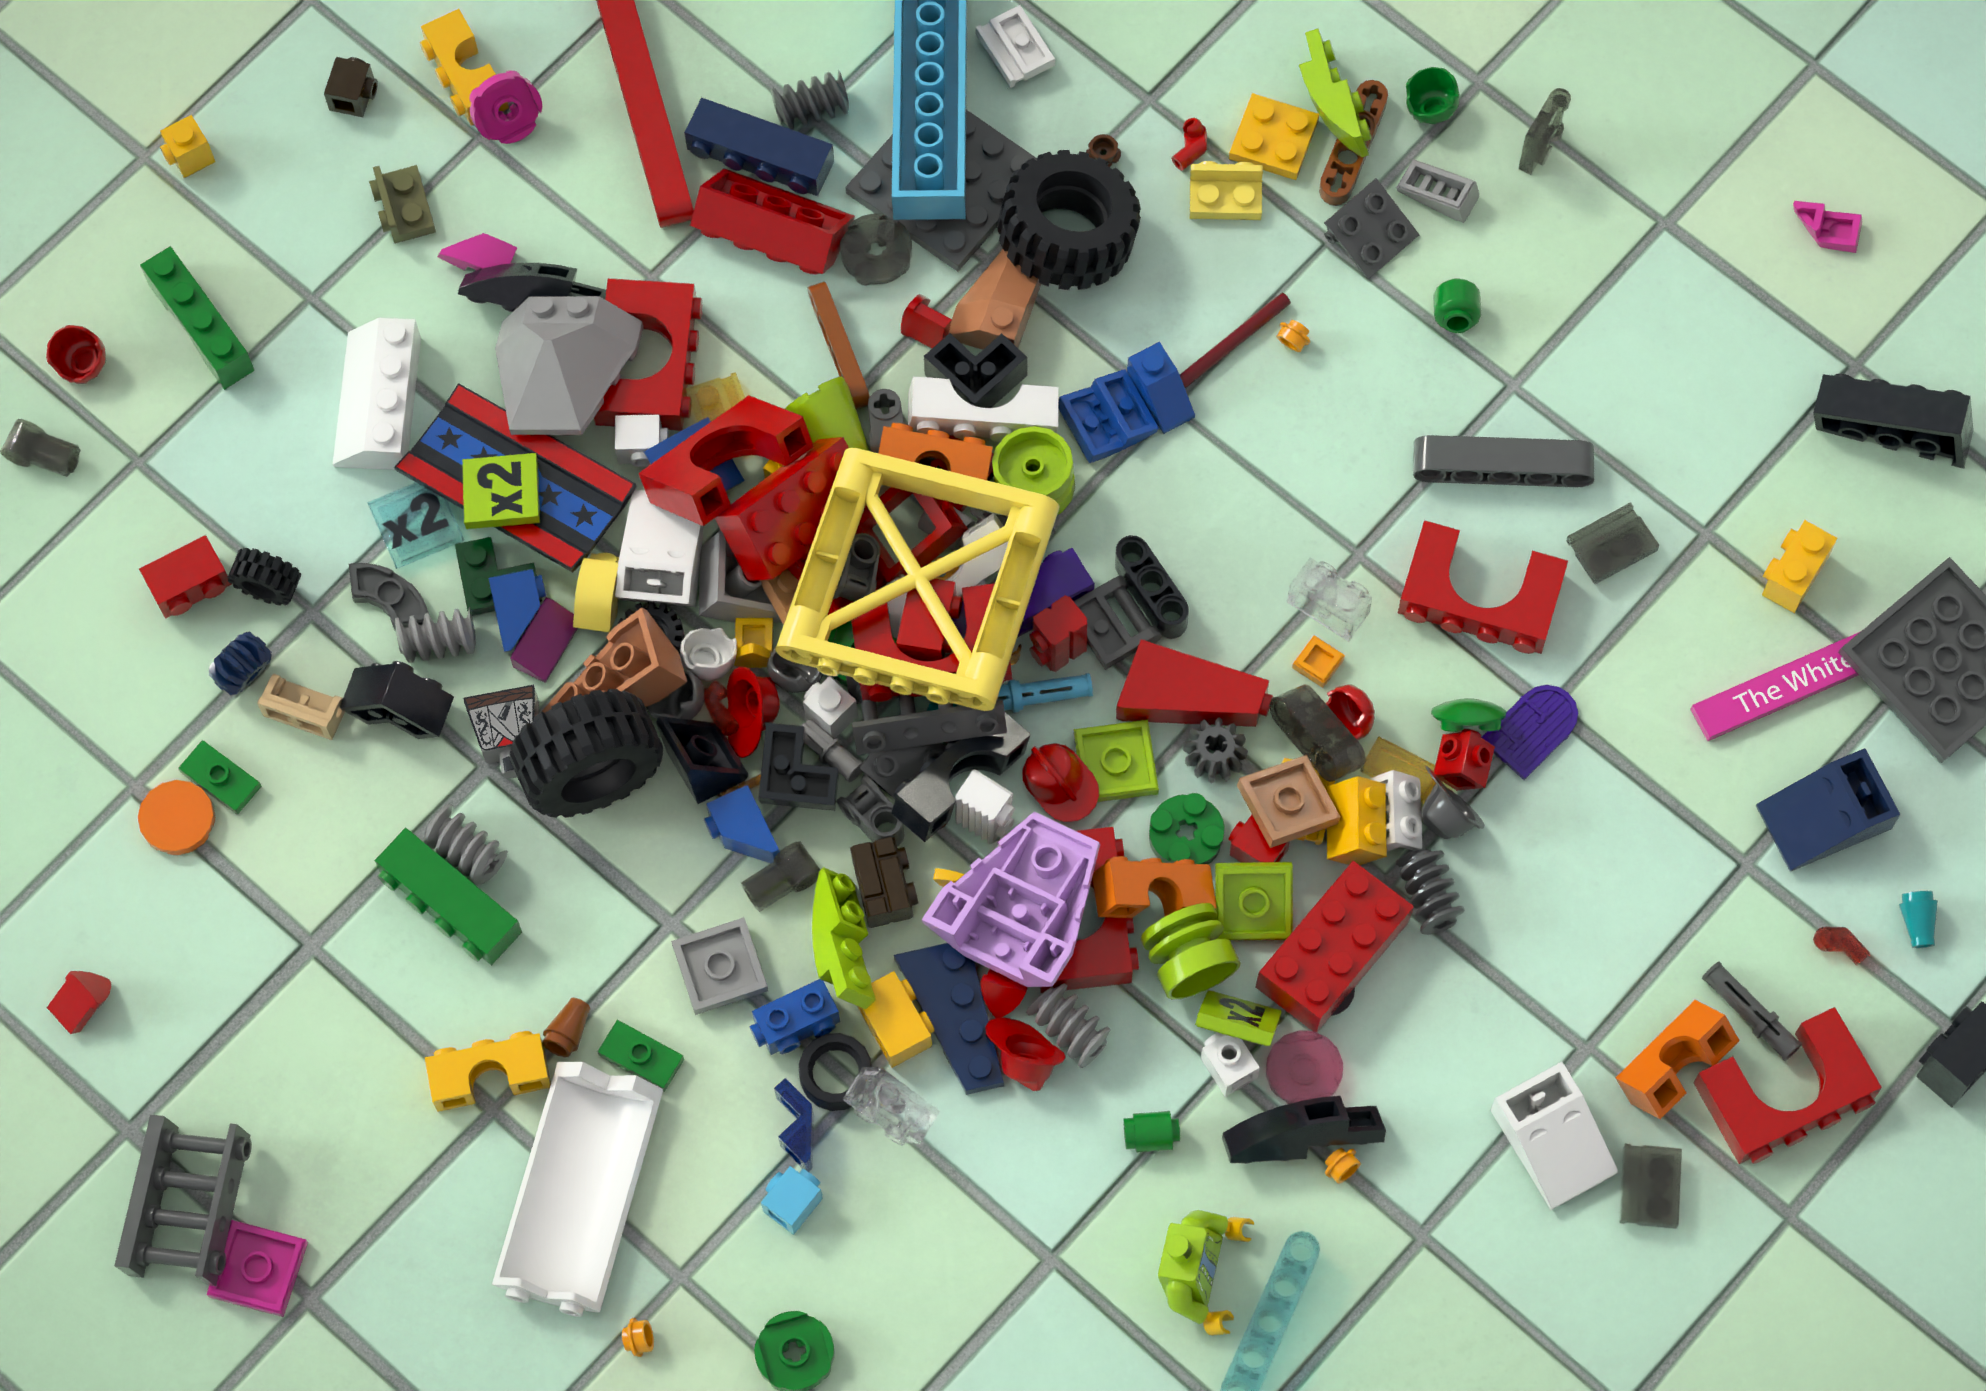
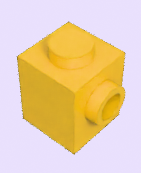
M192 114L160 130L165 143L160 146V149L170 166L176 164L183 178L215 163L209 143Z

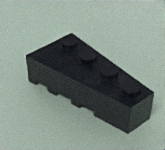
M1823 374L1813 412L1816 430L1864 442L1867 437H1871L1878 444L1882 445L1883 448L1897 451L1899 447L1905 446L1920 451L1919 457L1934 460L1936 454L1953 459L1952 466L1965 468L1973 434L1971 396L1964 395L1956 390H1946L1944 392L1928 390L1916 384L1901 386L1890 384L1881 379L1867 381L1854 379L1846 374H1835L1834 376Z

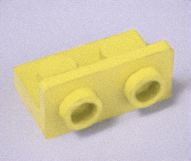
M1204 161L1199 164H1191L1189 219L1261 220L1263 166L1254 165L1250 162L1218 164L1213 161Z

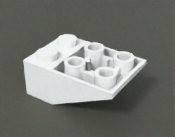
M635 490L631 497L619 556L615 597L624 601L645 603L649 601L655 604L662 603L666 605L696 607L704 526L651 504L645 491Z
M1563 1062L1494 1099L1490 1111L1550 1210L1619 1173L1583 1094Z

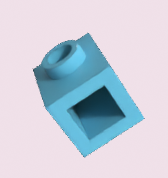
M789 1166L784 1174L778 1172L766 1187L768 1194L761 1201L762 1210L794 1235L823 1199L821 1189L818 1187L821 1183L807 1170L802 1169L798 1172Z

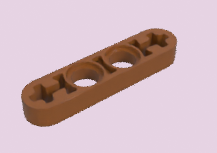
M1376 80L1365 81L1356 90L1360 94L1364 109L1366 97L1368 98L1371 93L1377 95V99H1374L1371 105L1370 112L1364 110L1358 113L1360 120L1366 119L1370 128L1372 139L1366 141L1368 151L1386 109L1388 98L1387 88L1383 83ZM1338 139L1322 174L1319 189L1320 197L1323 201L1335 206L1347 202L1350 198L1366 157L1356 154L1358 159L1353 164L1342 163L1338 159L1339 153L1352 150ZM1339 173L1343 175L1341 188L1337 192H1332L1330 188L1334 185Z
M826 282L807 287L813 310L839 377L842 376L846 383H848L856 410L868 406L870 395Z

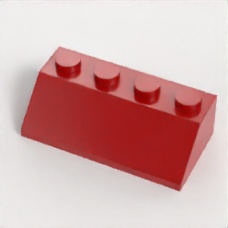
M724 168L700 186L690 226L700 229V232L707 237L725 238L733 241V244L740 249H755L765 253L770 260L776 262L787 261L798 265L800 270L805 273L817 275L825 273L834 265L852 227L855 216Z

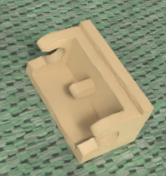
M273 674L270 677L262 696L257 702L264 717L329 740L333 739L345 711L339 709L343 700L342 697L336 695L331 697L291 683L277 674Z

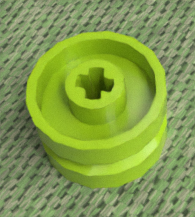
M1032 426L1013 431L1006 435L996 446L992 458L995 483L1046 495L1059 504L1058 514L1066 509L1074 495L1075 477L1071 448L1062 436L1051 429Z

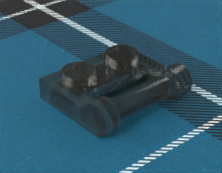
M1554 89L1548 96L1526 133L1518 169L1531 175L1537 164L1543 166L1552 150L1551 142L1557 141L1562 137L1564 131L1563 115L1564 111L1569 108L1571 95L1566 89Z

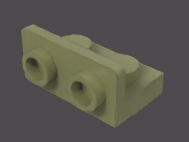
M417 165L382 174L380 166L373 167L376 179L369 181L375 202L382 200L384 210L378 211L383 232L391 231L395 244L436 233Z

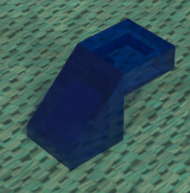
M784 1078L774 1088L776 1099L796 1120L778 1136L780 1147L802 1169L809 1172L813 1168V1106Z

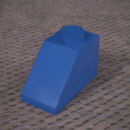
M1160 341L1128 357L1127 372L1163 434L1195 418L1194 410L1180 374Z
M533 569L489 577L504 652L513 649L540 608L539 598L546 597L542 575L534 576Z
M748 785L706 803L709 816L704 818V822L712 839L719 837L725 849L773 865L781 862L779 848Z

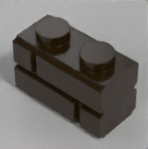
M895 837L883 838L872 843L866 842L850 847L868 927L874 928L887 925L890 922L895 923L911 919L913 917L912 905L918 904V898L914 882L906 883L903 870L910 869L905 847L897 848Z

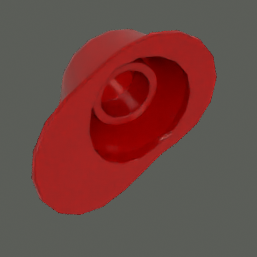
M740 666L733 670L727 684L728 741L737 756L745 758L752 755L757 749L762 731L766 730V723H773L778 716L780 702L775 683L771 677L756 676L749 668Z
M1053 743L1043 745L1040 748L1034 746L1031 749L1032 754L1026 759L1022 769V778L1027 790L1045 812L1056 820L1075 822L1087 817L1096 807L1099 798V786L1093 773L1077 754L1066 745Z
M995 1018L990 1020L985 1026L986 1035L1001 1050V1066L1004 1074L1032 1091H1040L1044 1082L1052 1074L1054 1066L1063 1063L1066 1058L1062 1050L1048 1041L1035 1028L1022 1021L1011 1018Z

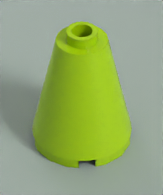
M842 376L818 385L819 390L810 395L807 392L785 408L788 411L803 416L812 443L818 439L844 437L849 448L869 451L848 383H846Z

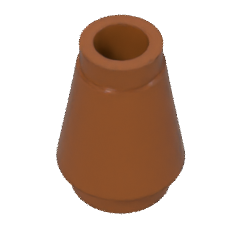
M570 998L569 1002L543 1031L545 1037L542 1041L543 1046L553 1054L561 1057H569L572 1052L577 1051L588 1013L591 1009L590 1006L581 999Z

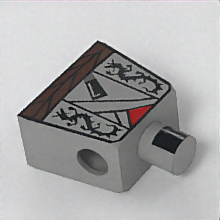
M528 685L464 697V704L485 762L489 764L500 762L502 776L504 778H516L517 775L510 761L511 746L515 736L520 735L521 728L526 723L533 722L534 717L539 714V700L535 686Z

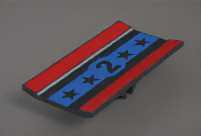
M459 383L446 401L444 408L411 451H408L394 466L397 472L464 510L462 459L536 453L538 458L540 523L494 528L572 573L582 564L583 558L589 556L627 505L637 488L636 483L551 435H511L506 410Z

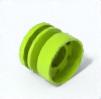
M1200 903L1175 911L1152 924L1141 934L1140 941L1143 947L1149 951L1148 958L1153 964H1164L1158 970L1157 977L1166 996L1171 1000L1191 997L1225 981L1240 967L1241 962L1231 941L1228 939H1217L1222 934L1224 927L1220 921L1216 920L1218 914L1210 903Z

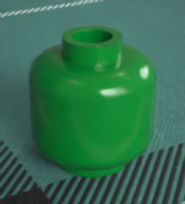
M1454 278L1441 283L1436 288L1433 295L1434 317L1440 327L1452 333H1463L1479 322L1481 317L1480 291L1474 283L1465 279Z

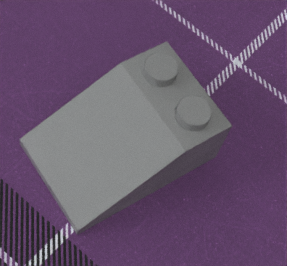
M718 532L702 545L699 616L735 622V618H773V623H782L765 593L761 581L747 579L722 532Z

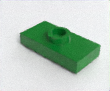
M203 740L178 767L180 773L237 815L262 787L258 780Z
M618 1019L597 1051L600 1057L662 1088L664 1092L684 1061L682 1054Z

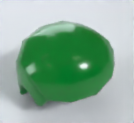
M1429 67L1419 70L1406 83L1407 109L1409 114L1413 116V119L1420 123L1435 125L1449 120L1459 107L1460 94L1457 81L1445 68Z

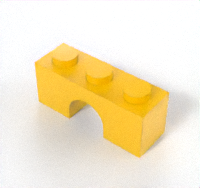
M457 9L422 25L421 29L424 40L420 41V46L427 60L431 61L434 59L439 67L435 69V73L444 89L450 87L454 94L450 97L456 113L458 116L465 114L472 126L474 124L470 116V93L486 79L496 74L490 63L473 70L461 67V64L466 59L478 54L474 34L460 9ZM508 102L503 103L498 112L508 109Z
M530 1031L517 1032L512 1034L509 1040L495 1042L492 1039L474 1042L471 1048L456 1050L453 1047L436 1050L433 1053L434 1056L425 1057L432 1102L437 1112L476 1104L473 1091L474 1083L482 1073L489 1070H498L508 1076L509 1086L513 1095L547 1089L551 1086L545 1049L539 1033L533 1034Z

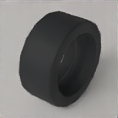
M842 1033L824 1034L814 1039L803 1050L799 1061V1079L806 1097L816 1106L830 1111L846 1110L859 1104L868 1094L873 1080L871 1058L865 1046L854 1037ZM840 1050L848 1053L855 1059L859 1075L856 1083L849 1090L843 1093L832 1094L823 1091L817 1086L813 1078V1068L815 1062L822 1054Z

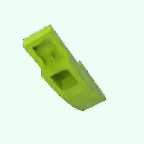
M1319 28L1305 32L1312 60L1299 64V68L1319 116L1328 129L1346 147L1361 157L1369 156L1366 141L1371 140L1372 137L1366 119L1360 120L1358 113L1364 111L1359 92H1351L1347 79L1341 80L1338 68H1331L1330 62L1336 60L1331 41H1323Z
M823 867L819 871L812 915L813 951L818 977L834 985L837 998L867 1009L876 999L871 986V978L862 956L863 951L859 945L869 934L864 921V913L860 908L856 895V887L847 875L843 873L838 874Z

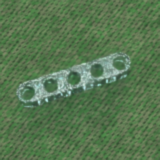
M1304 1231L1295 1232L1286 1240L1225 1375L1220 1391H1228L1232 1387H1240L1245 1391L1261 1390L1317 1264L1320 1246L1316 1237L1311 1233ZM1302 1245L1310 1250L1312 1256L1308 1260L1299 1261L1292 1256L1290 1250L1295 1246ZM1283 1280L1289 1281L1295 1286L1296 1292L1291 1296H1282L1275 1290V1284ZM1264 1316H1273L1279 1321L1280 1328L1274 1332H1267L1260 1327L1259 1320ZM1250 1351L1258 1352L1264 1358L1263 1365L1257 1368L1247 1366L1243 1361L1244 1354Z

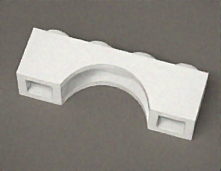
M913 376L908 392V425L913 427L912 432L927 434L928 430H938L954 435L958 439L964 440V437L990 438L996 442H1001L1006 435L1019 428L1032 426L1051 429L1056 433L1058 429L1059 387L1022 384L1017 395L1007 404L996 408H980L964 401L954 390L950 379Z
M992 513L963 533V544L966 546L1004 526L996 514ZM1008 542L962 564L951 577L946 579L947 581L956 582L957 596L962 594V588L985 585V578L995 572L999 573ZM901 574V575H899L898 577H896L895 579H893L891 582H889V583H887L886 585H884L883 587H885V586H887V585H889V584H891V583H893V582H895V581H897V580H899V579H901V578H903V577H905V576H904L903 574ZM907 593L887 602L891 631L894 638L898 637Z

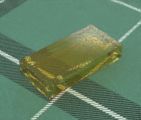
M1380 736L1376 739L1360 769V772L1370 777H1375L1391 770L1418 777L1421 783L1422 804H1424L1436 784L1425 767L1428 766L1434 772V764Z

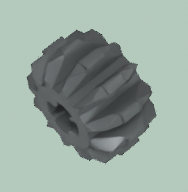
M1220 717L1216 719L1215 726L1211 727L1204 719L1200 723L1201 731L1191 728L1188 734L1190 740L1184 742L1183 751L1189 754L1185 757V764L1191 767L1196 766L1194 775L1197 778L1205 772L1209 773L1208 781L1211 784L1215 782L1216 774H1220L1222 779L1227 782L1231 776L1230 770L1239 773L1243 765L1240 760L1246 759L1248 752L1247 749L1242 747L1246 740L1244 734L1235 735L1236 725L1234 723L1223 728V722ZM1217 747L1222 749V752L1218 750L1213 754L1209 752V749L1214 751Z

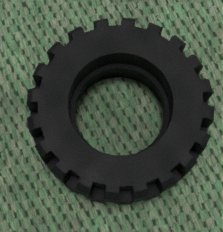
M1059 150L1055 155L1047 152L1038 155L1037 161L1032 158L1023 163L1021 168L1016 170L1010 177L998 219L997 231L1000 234L999 241L1002 249L1005 252L1008 251V259L1014 266L1020 265L1021 272L1027 277L1031 278L1034 276L1039 279L1040 284L1048 287L1049 283L1059 285L1058 289L1070 290L1071 286H1077L1078 290L1091 288L1092 283L1098 286L1109 281L1110 276H1116L1130 257L1141 219L1139 215L1141 207L1139 199L1135 196L1136 191L1129 181H1123L1125 176L1116 167L1114 169L1108 167L1109 163L1099 157L1095 160L1089 157V153L1081 151L1078 154H1070V150ZM1050 209L1075 211L1089 219L1096 228L1080 232L1066 230L1051 223L1042 212Z
M608 689L607 692L595 690L583 696L579 694L571 697L569 701L559 702L551 706L552 709L545 713H539L534 717L533 722L526 723L521 728L520 735L515 736L510 751L511 764L529 805L539 813L557 818L559 815L567 818L574 817L575 814L579 813L582 815L592 813L595 809L600 807L602 809L612 805V802L628 797L630 792L640 789L645 785L646 779L654 776L657 767H660L663 757L662 742L643 701L628 691L623 690L621 692L618 689Z

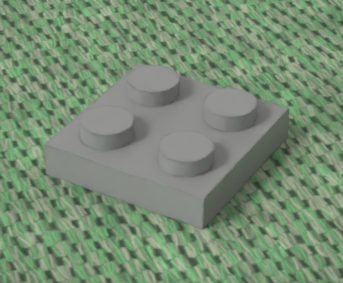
M744 917L671 941L695 1015L768 991V986Z

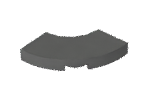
M369 563L349 564L351 592L355 603H370L381 608L390 617L395 631V618H399L404 627H408L409 618L413 615L419 625L423 624L424 615L428 613L422 596L412 583H409L387 567Z

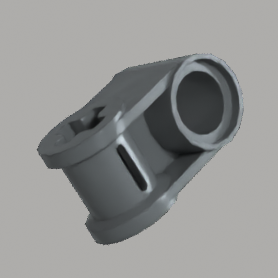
M890 389L877 390L869 398V438L871 452L874 453L879 452L883 426L891 427L892 423L903 424L900 398L896 392ZM888 407L889 413L882 414L881 408Z
M866 533L855 535L833 599L841 597L855 602L875 592L881 551L879 543L871 535Z
M865 776L861 779V785L847 797L841 796L837 799L836 802L845 816L854 825L858 826L872 842L883 838L895 837L897 847L902 843L905 835L903 823L891 814L893 804L869 777ZM886 822L896 825L890 832H881L877 829Z

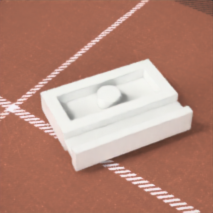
M1021 5L989 20V23L982 27L981 25L976 27L977 37L1010 88L1014 87L1015 83L1022 79L1026 81L1055 66L1054 56Z

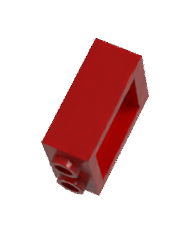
M891 487L879 497L888 513H891L913 494L936 527L932 533L911 550L921 568L932 562L968 530L949 501ZM866 508L863 511L856 534H869L879 543L881 554L877 569L878 577L881 580H886L885 582H891L901 574L907 576L900 561L894 562L872 528L877 525V522L870 510Z

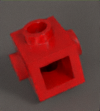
M1463 729L1458 733L1442 735L1434 773L1442 782L1456 791L1486 788L1495 746L1481 738L1482 735L1475 730Z

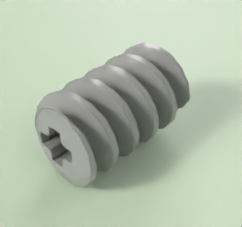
M470 607L467 618H463L459 609H454L453 618L450 621L444 611H440L437 623L433 622L429 613L424 615L422 625L418 624L414 615L410 616L408 627H404L400 619L395 618L399 650L408 663L415 661L417 651L423 661L429 660L431 649H433L438 659L444 658L446 647H448L453 657L459 656L461 645H463L467 654L474 653L476 636Z
M447 804L429 822L425 832L424 843L431 849L436 848V853L442 858L447 857L448 863L453 867L459 866L461 874L464 876L470 875V880L473 884L481 885L498 872L507 857L508 851L504 850L496 854L499 841L493 840L488 845H485L488 833L481 831L476 836H473L477 827L476 823L470 822L463 828L462 824L465 815L458 813L453 818H450L454 807L452 804Z
M1063 983L1056 988L1051 987L1042 993L1031 1004L1026 1013L1028 1015L1038 1013L1035 1022L1039 1026L1048 1024L1046 1033L1049 1037L1059 1034L1056 1044L1060 1048L1070 1045L1067 1055L1071 1059L1081 1056L1078 1066L1083 1068L1090 1064L1105 1048L1110 1028L1107 1026L1096 1031L1095 1027L1100 1018L1095 1016L1086 1021L1084 1017L1089 1007L1084 1005L1075 1010L1073 1006L1078 996L1074 994L1065 999L1063 994L1067 985Z

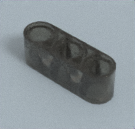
M1309 685L1298 686L1271 699L1269 707L1275 723L1303 756H1308L1312 766L1326 781H1335L1364 767L1366 757L1359 741Z

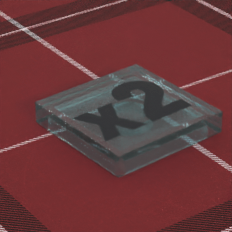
M416 482L367 502L396 569L464 541L448 501Z

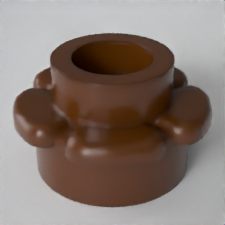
M1107 134L1095 136L1088 144L1089 149L1086 150L1090 158L1097 160L1100 157L1109 163L1108 167H1111L1112 163H1117L1121 157V150L1118 149L1117 141ZM1101 151L1107 152L1105 155L1100 154Z

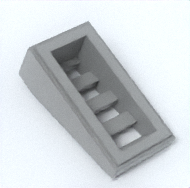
M1415 159L1412 160L1396 187L1398 192L1463 223L1479 198L1476 181ZM1422 174L1425 176L1419 188L1415 187L1416 181ZM1433 181H1436L1437 184L1434 187L1433 191L1429 192L1428 190L1431 187ZM1446 188H1450V191L1447 194V196L1443 197L1442 195L1445 192Z

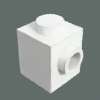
M615 416V452L618 464H632L636 467H648L651 465L644 451L669 438L668 428H662L660 416Z
M830 676L822 684L817 682L812 685L804 695L805 718L813 720L834 739L858 717L856 699Z
M1217 1032L1204 1042L1205 1047L1202 1048L1201 1060L1225 1097L1258 1078L1260 1067L1242 1039Z

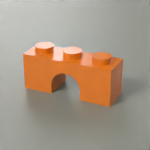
M892 423L891 427L883 426L878 454L915 463L924 458L932 457L942 461L948 471L987 480L993 447L986 446L985 440L975 437H964L963 441L949 439L948 433L938 430H928L927 434L912 432V426L901 423Z
M1118 856L1107 859L1103 866L1093 872L1092 878L1098 917L1133 918L1150 906L1148 891L1153 892L1161 900L1164 916L1200 903H1210L1215 909L1217 908L1209 864H1195V861L1191 859L1179 860L1174 863H1162L1160 858H1148L1138 862L1128 861L1127 857Z
M1694 1000L1615 1078L1630 1104L1661 1119L1687 1094L1676 1075L1679 1070L1693 1062H1705L1713 1066L1740 1040L1725 1014Z

